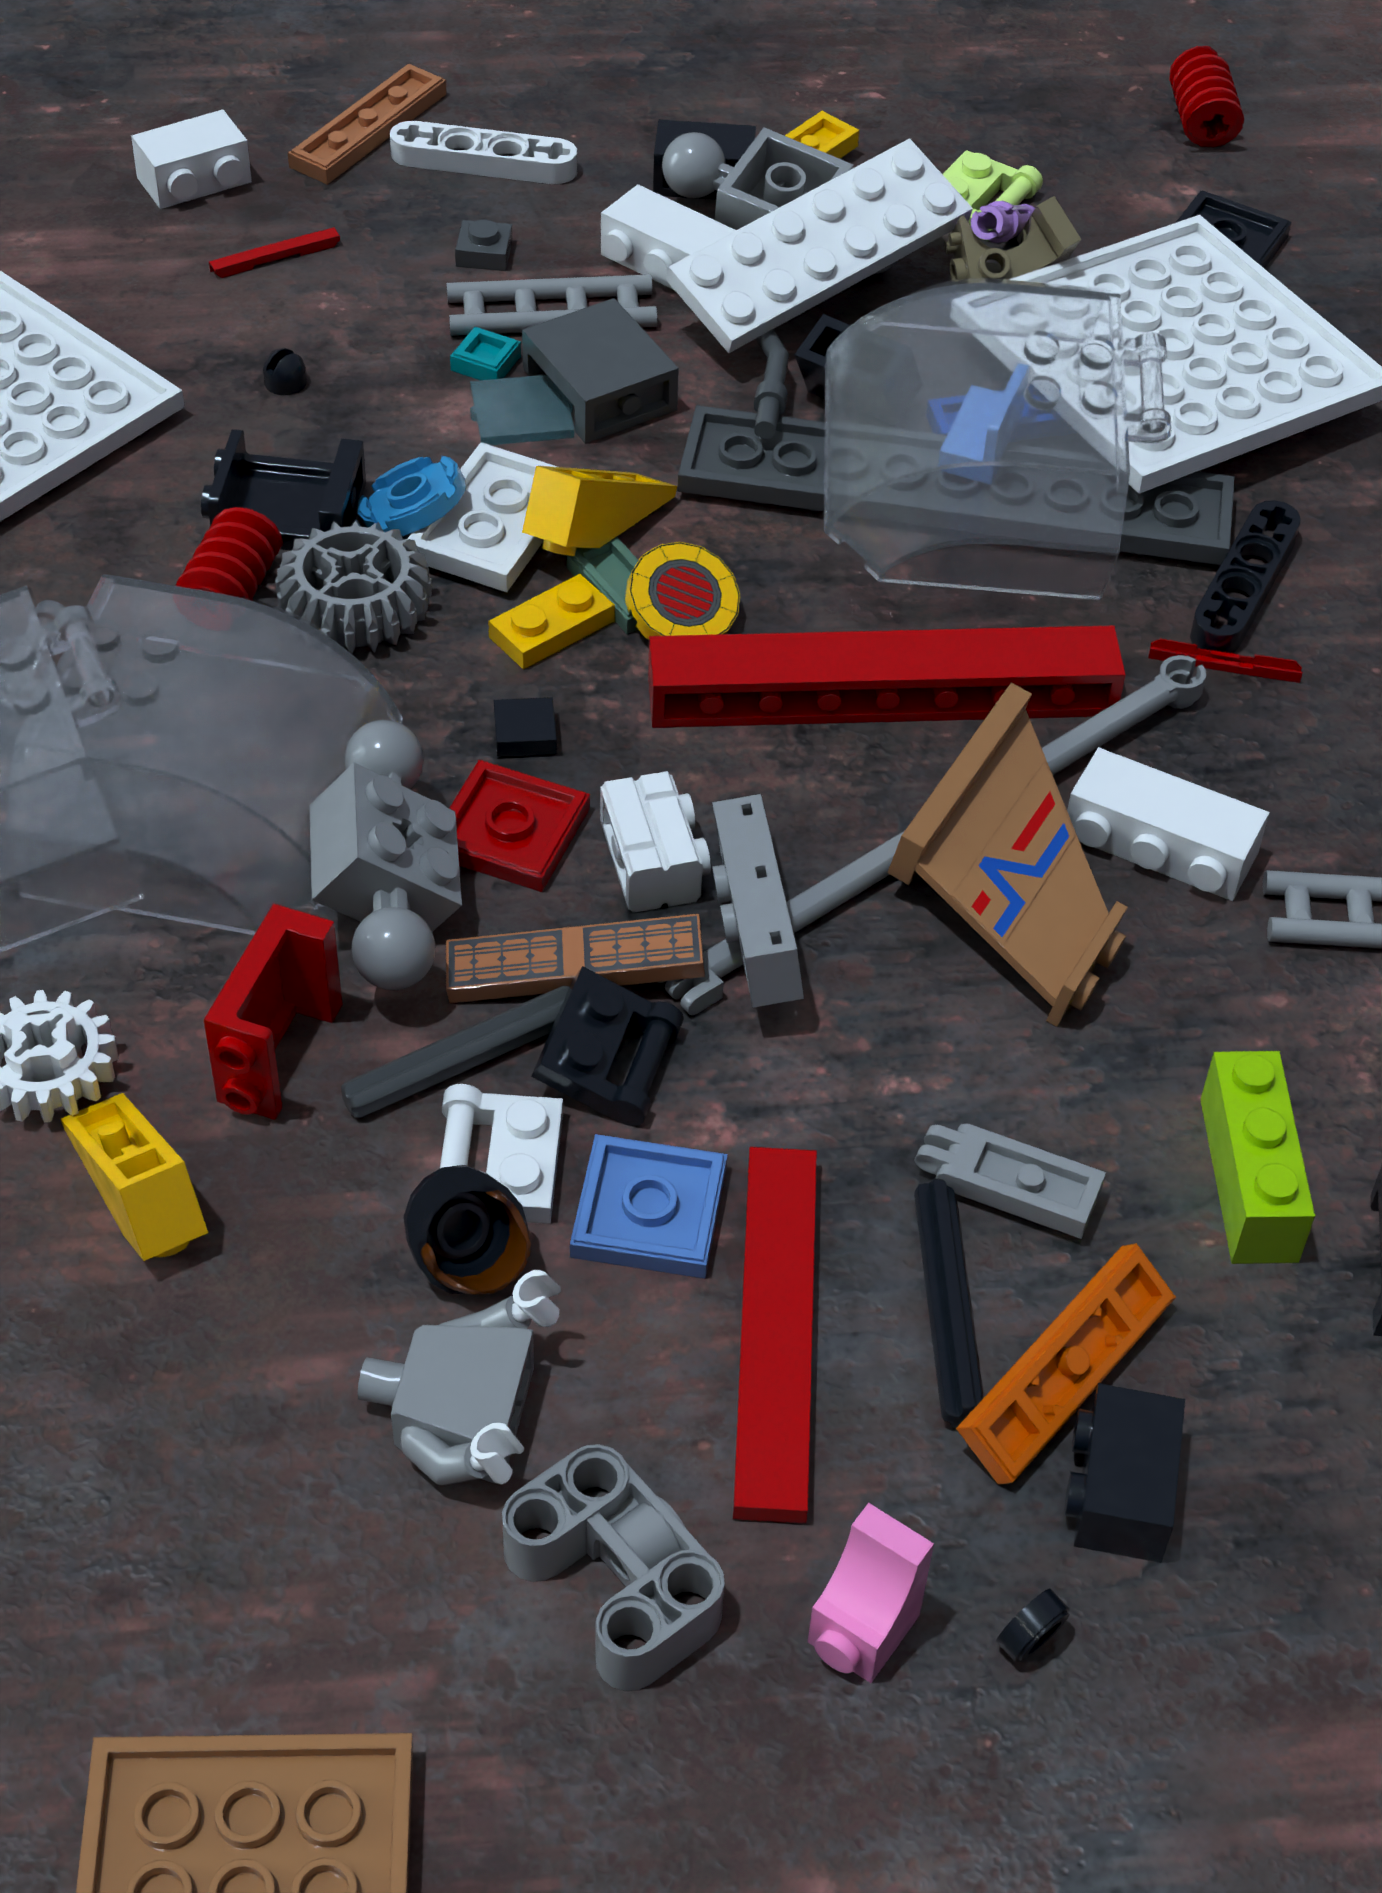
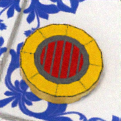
M684 542L658 545L641 556L627 580L625 603L628 612L631 610L633 617L637 621L636 627L648 640L649 636L727 634L739 612L740 592L734 574L720 557L702 546Z

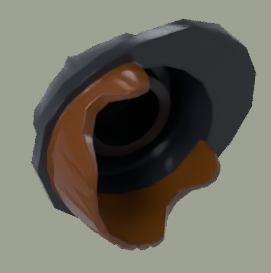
M467 1165L442 1167L423 1178L411 1193L403 1217L406 1240L415 1263L431 1284L449 1294H493L510 1285V1282L515 1281L519 1273L524 1270L528 1262L527 1258L531 1252V1241L522 1204L506 1186L486 1172Z

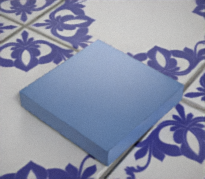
M595 1134L571 1236L570 1258L705 1279L727 1169L728 1154Z

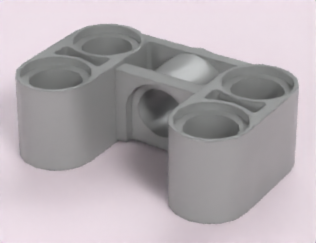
M600 1444L581 1447L515 1491L506 1501L502 1511L504 1560L509 1570L516 1576L531 1582L546 1581L557 1576L588 1554L592 1560L600 1557L626 1586L600 1608L596 1618V1669L601 1678L613 1688L623 1691H634L652 1684L707 1643L717 1633L722 1620L725 1586L723 1570L718 1562L689 1533L673 1508L662 1498L656 1496L626 1463L622 1455L613 1448ZM598 1487L610 1493L602 1497H590L582 1494L581 1491ZM535 1528L548 1530L551 1533L542 1539H530L521 1535L523 1532ZM682 1592H693L706 1600L698 1604L686 1605L679 1603L673 1597ZM624 1635H634L642 1638L647 1643L637 1649H625L618 1647L613 1641Z

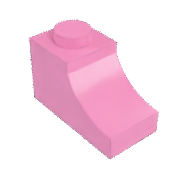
M870 1503L865 1506L851 1525L849 1538L840 1561L822 1595L812 1607L808 1643L814 1646L819 1657L833 1669L842 1673L854 1672L869 1683H872L920 1616L934 1543Z

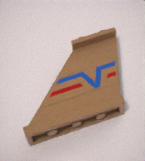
M1011 682L901 835L887 873L907 885L911 883L918 873L1052 1006L1046 1021L1057 1027L1070 1006L1082 1011L1100 980V977L1091 973L1096 964L1098 963L1108 969L1126 938V935L1117 931V928L1128 907L1116 901L1108 913L1026 711L1032 693Z

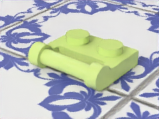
M968 150L942 174L973 208L968 221L970 226L973 213L975 211L982 212L980 207L985 206L999 190L1004 192L996 201H1006L1012 205H1019L1024 199L1032 198L1043 185L1041 173L1033 166L1025 165L1015 169L994 161L984 154L973 153Z

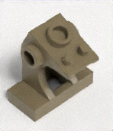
M1053 196L1036 206L1017 237V241L1020 244L1017 247L1004 251L984 245L974 234L969 222L963 215L958 219L953 231L949 233V241L944 242V249L946 254L954 253L955 259L950 261V277L953 289L961 290V295H965L1068 260L1082 239L1056 197ZM987 260H995V261L998 262V264H997V263H987V262H985V261H987Z

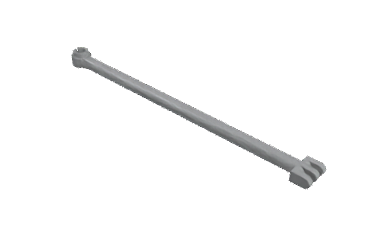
M1183 655L1167 658L1161 664L1159 675L1154 677L1153 681L1043 746L1042 750L1052 775L1167 705L1180 709L1191 706L1203 693L1206 680V669L1203 664L1198 666L1196 676L1191 678L1196 663L1195 658ZM904 831L788 900L786 903L793 933L889 876L890 874L887 872ZM726 939L704 951L705 977L667 981L664 987L665 991L674 999L682 998L680 1005L689 1015L698 1014L722 999L724 982L720 978L743 965L739 941L726 943Z

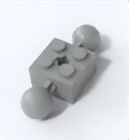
M763 127L734 167L726 164L722 148L713 138L698 132L685 133L675 138L665 150L662 160L664 178L670 188L677 194L687 198H701L717 190L715 220L735 230L853 169V164L765 127ZM896 261V262L890 264L889 266H887V267H885V268L879 270L878 272H876V273H874V274H879V273H882V272H885V271L889 270V269L892 268L898 261Z
M377 720L367 723L353 734L345 751L346 770L309 805L312 900L361 922L354 933L351 949L352 958L358 972L365 980L378 988L401 990L417 984L426 976L435 957L436 946L432 932L462 906L456 812L447 808L439 801L431 800L410 790L419 780L424 766V754L420 741L408 727L391 720Z

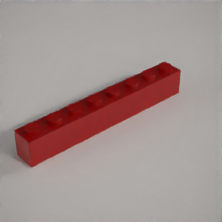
M1114 625L649 636L648 682L652 728L985 720L1011 682L1032 693L1026 708L1029 718L1093 717L1120 701L1126 675Z

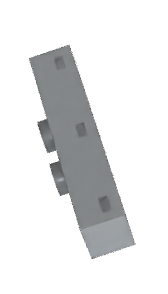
M757 794L712 802L723 864L712 866L716 894L719 904L731 902L730 904L720 905L726 943L739 941L752 1008L804 999L797 946L762 796Z

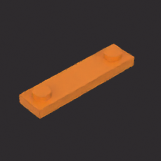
M1137 1243L1119 1248L956 1428L997 1484L1013 1483L1098 1387V1383H1101L1176 1298Z

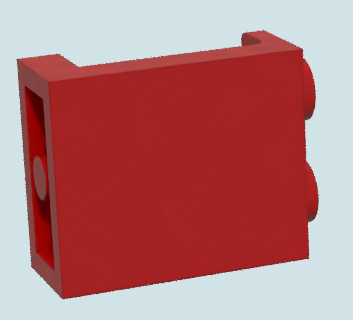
M274 903L204 1018L217 1102L225 1104L233 1111L241 1114L250 1115L254 1113L270 1119L278 1117L282 1109L275 1049L295 1014L300 1013L333 1023L343 1005L334 921Z

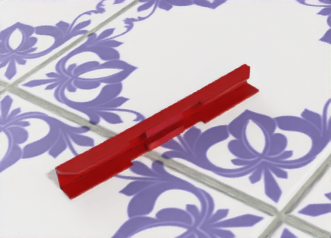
M335 227L254 248L209 261L210 272L214 271L216 275L224 278L252 270L255 265L282 259L300 253V256L333 248L340 241V235Z
M1162 638L1151 642L1148 656L1150 659L1161 661L1177 655L1189 656L1196 659L1195 667L1203 664L1206 669L1300 683L1303 674L1301 672L1302 667L1296 660L1257 654L1254 657L1242 656L1240 654L1197 648L1196 644Z

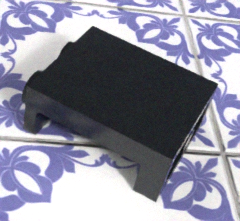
M232 429L225 449L219 448L216 452L213 484L204 486L201 498L202 517L209 519L211 526L215 516L224 509L234 507L252 509L265 515L275 523L282 534L283 544L280 550L290 551L293 549L294 539L302 538L309 540L312 528L326 532L331 530L333 521L340 527H350L355 522L358 502L366 486L363 441L341 438L334 463L249 454L245 447L244 431Z

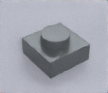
M487 219L476 221L462 220L455 248L456 267L506 271L513 241L512 224L496 223Z

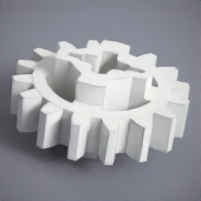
M37 990L34 996V1003L24 1005L16 996L10 998L11 1012L6 1015L0 1012V1065L3 1056L6 1061L4 1067L1 1068L0 1066V1111L12 1104L16 1120L23 1122L31 1110H40L41 1117L45 1123L52 1121L55 1108L64 1107L72 1116L78 1114L77 1100L82 1096L97 1102L101 1098L98 1081L113 1082L115 1074L112 1062L119 1060L115 1036L112 1035L108 1016H97L94 1002L91 1000H86L77 1007H74L71 992L64 991L56 1002L47 1001L44 990ZM85 1043L87 1045V1049L83 1057L81 1046Z

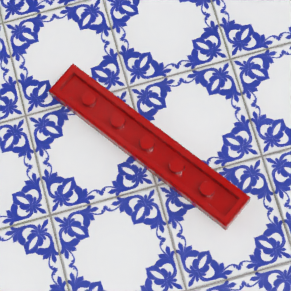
M749 1147L733 1519L805 1524L807 1521L817 1150Z

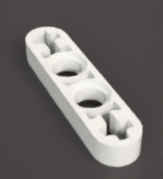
M422 121L400 122L390 130L391 157L399 165L544 184L568 183L577 175V148L572 142L561 138Z

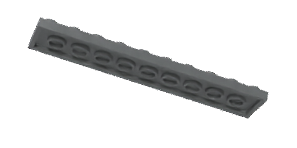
M700 405L695 407L678 472V492L752 501L759 504L804 508L811 511H826L862 516L864 518L914 523L922 526H937L974 533L1025 538L1033 541L1040 540L1070 544L1085 548H1099L1138 555L1188 560L1195 563L1221 565L1230 549L1235 476L1195 472L1139 494L1103 459L1008 446L991 484L938 471L940 453L947 438L779 416L775 435L770 439H761L754 432L757 413Z

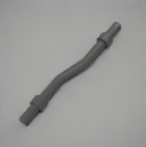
M774 329L756 338L757 343L767 357L764 380L757 386L754 398V409L757 412L754 432L761 439H770L775 435L778 417L784 413L788 397L784 383L789 353Z

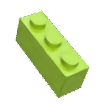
M1280 1051L1213 1052L1200 1101L1231 1264L1299 1263L1315 1218Z

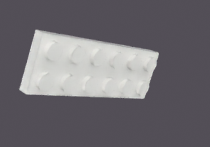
M909 138L668 266L666 280L724 349L730 353L949 233L954 229L961 216L964 215L967 221H969L973 208Z

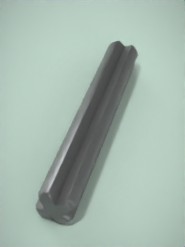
M561 986L344 1082L341 1086L345 1106L354 1118L364 1117L549 1034L569 990V986Z

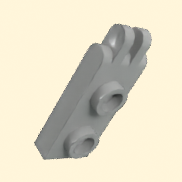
M961 1124L957 1131L941 1125L930 1126L924 1137L925 1145L919 1148L915 1157V1163L919 1168L935 1174V1179H943L947 1186L952 1187L955 1194L1080 1239L1084 1235L1106 1176L1104 1171L971 1124Z

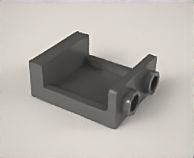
M615 298L522 329L524 371L529 376L545 372L575 406V433L585 444L677 411L679 368Z

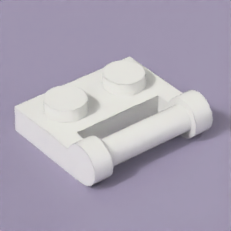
M467 1084L449 1086L444 1092L442 1113L447 1118L440 1168L468 1165L473 1124L492 1126L486 1173L506 1186L522 1204L527 1222L551 1224L563 1119V1099L482 1093L478 1088Z

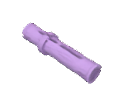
M995 201L986 206H981L980 210L982 212L975 211L973 213L971 228L978 238L995 243L1007 242L1019 236L1035 208L1028 204L1012 205L1006 201Z

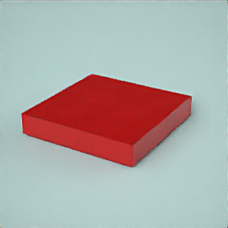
M478 760L449 808L456 812L459 866L543 892L590 809V794Z

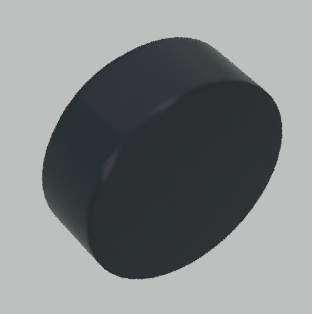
M1049 1588L1034 1598L1008 1623L999 1634L996 1642L1015 1662H1023L1038 1651L1062 1627L1070 1615L1068 1613L1070 1608Z

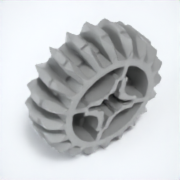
M357 519L350 527H340L333 521L329 531L323 532L312 528L309 540L302 538L294 539L292 551L282 553V562L280 568L277 569L278 576L275 579L278 607L282 611L283 619H286L290 625L292 633L303 634L308 645L322 641L328 652L338 646L347 647L351 655L356 647L367 646L375 652L380 642L385 641L391 645H397L400 633L414 634L415 624L418 621L425 620L428 604H430L429 597L432 595L429 565L426 562L425 554L420 553L417 549L415 540H404L399 529L384 532L379 522L369 528L361 527Z

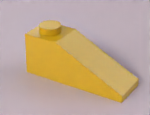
M536 466L522 533L543 539L542 549L561 555L575 556L576 548H601L675 497L677 486L631 472Z
M124 1093L82 1109L74 1116L70 1114L61 1118L66 1134L123 1236L143 1261L153 1257L174 1255L185 1249L191 1240L208 1233L185 1162Z

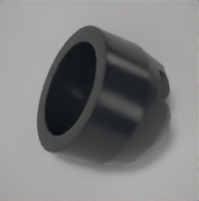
M287 348L276 349L265 358L263 376L267 390L277 395H292L300 392L306 386L305 364L303 359L299 355L294 354L292 350Z

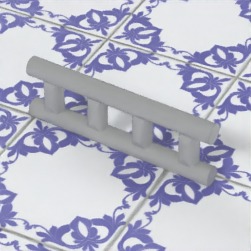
M651 274L446 283L448 304H464V314L449 315L450 336L468 335L474 327L497 334L522 333V329L588 307L587 298L617 297L618 303L641 328L657 327L656 306L639 307L638 296L652 295ZM566 299L567 310L537 311L535 300ZM515 301L516 312L485 313L484 302Z
M1270 870L1264 872L1263 894L1284 896L1287 918H1269L1267 927L1269 942L1382 949V924L1374 923L1372 901L1382 902V877ZM1310 898L1346 900L1349 922L1313 920Z

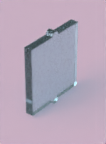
M548 375L470 381L473 406L470 408V418L477 422L480 442L488 445L574 438V425L571 417L573 404Z

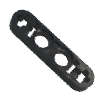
M1272 500L1261 502L1252 509L1232 544L1229 553H1227L1196 608L1190 639L1192 644L1197 645V648L1234 653L1240 647L1295 545L1301 518L1299 512L1293 506L1285 502ZM1270 527H1275L1272 538L1264 534ZM1257 556L1265 559L1268 563L1257 565L1245 561L1242 557ZM1224 590H1242L1250 597L1246 599L1234 598L1227 595ZM1219 616L1228 620L1227 625H1223L1221 629H1215Z

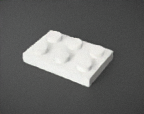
M481 442L460 469L466 480V490L458 504L444 517L421 530L411 533L407 539L415 540L417 549L420 553L425 554L429 567L508 592L543 543V539L522 533L536 466H557Z

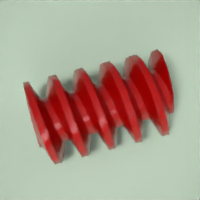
M1196 46L1184 51L1171 65L1169 74L1184 133L1191 142L1202 147L1225 145L1237 137L1243 128L1245 120L1229 65L1210 46Z
M234 507L224 509L217 514L210 529L206 531L201 544L196 548L192 559L187 563L183 574L180 575L175 585V601L181 612L192 622L204 628L216 631L230 630L235 622V618L245 613L250 603L249 601L253 599L258 585L262 583L266 571L270 569L275 556L278 555L282 547V534L275 523L265 515L248 508Z

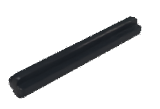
M933 1179L930 1183L919 1184L915 1189L914 1198L941 1417L944 1421L950 1422L952 1428H957L982 1400L955 1192L952 1187L946 1185L943 1179Z

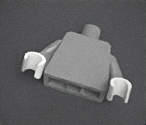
M532 1270L518 1280L513 1290V1296L473 1314L439 1325H422L414 1331L405 1364L366 1357L358 1383V1400L392 1406L391 1420L394 1445L436 1484L449 1485L483 1479L491 1483L503 1485V1483L508 1482L513 1474V1469L509 1465L511 1454H521L524 1451V1446L516 1438L534 1370L533 1330L527 1328L531 1324V1319L542 1327H551L557 1322L560 1309L549 1297L558 1295L561 1287L546 1272Z

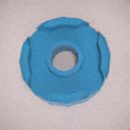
M441 456V460L438 463H433L430 457H418L399 464L379 476L375 480L376 482L371 485L374 493L369 499L364 497V495L359 499L357 514L364 527L369 528L379 522L384 532L399 529L401 535L405 536L421 530L444 517L458 504L466 490V480L458 464L450 457Z

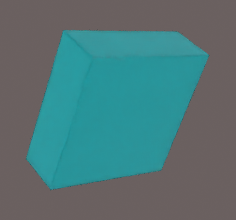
M474 327L450 355L451 371L498 386L520 359L521 341Z

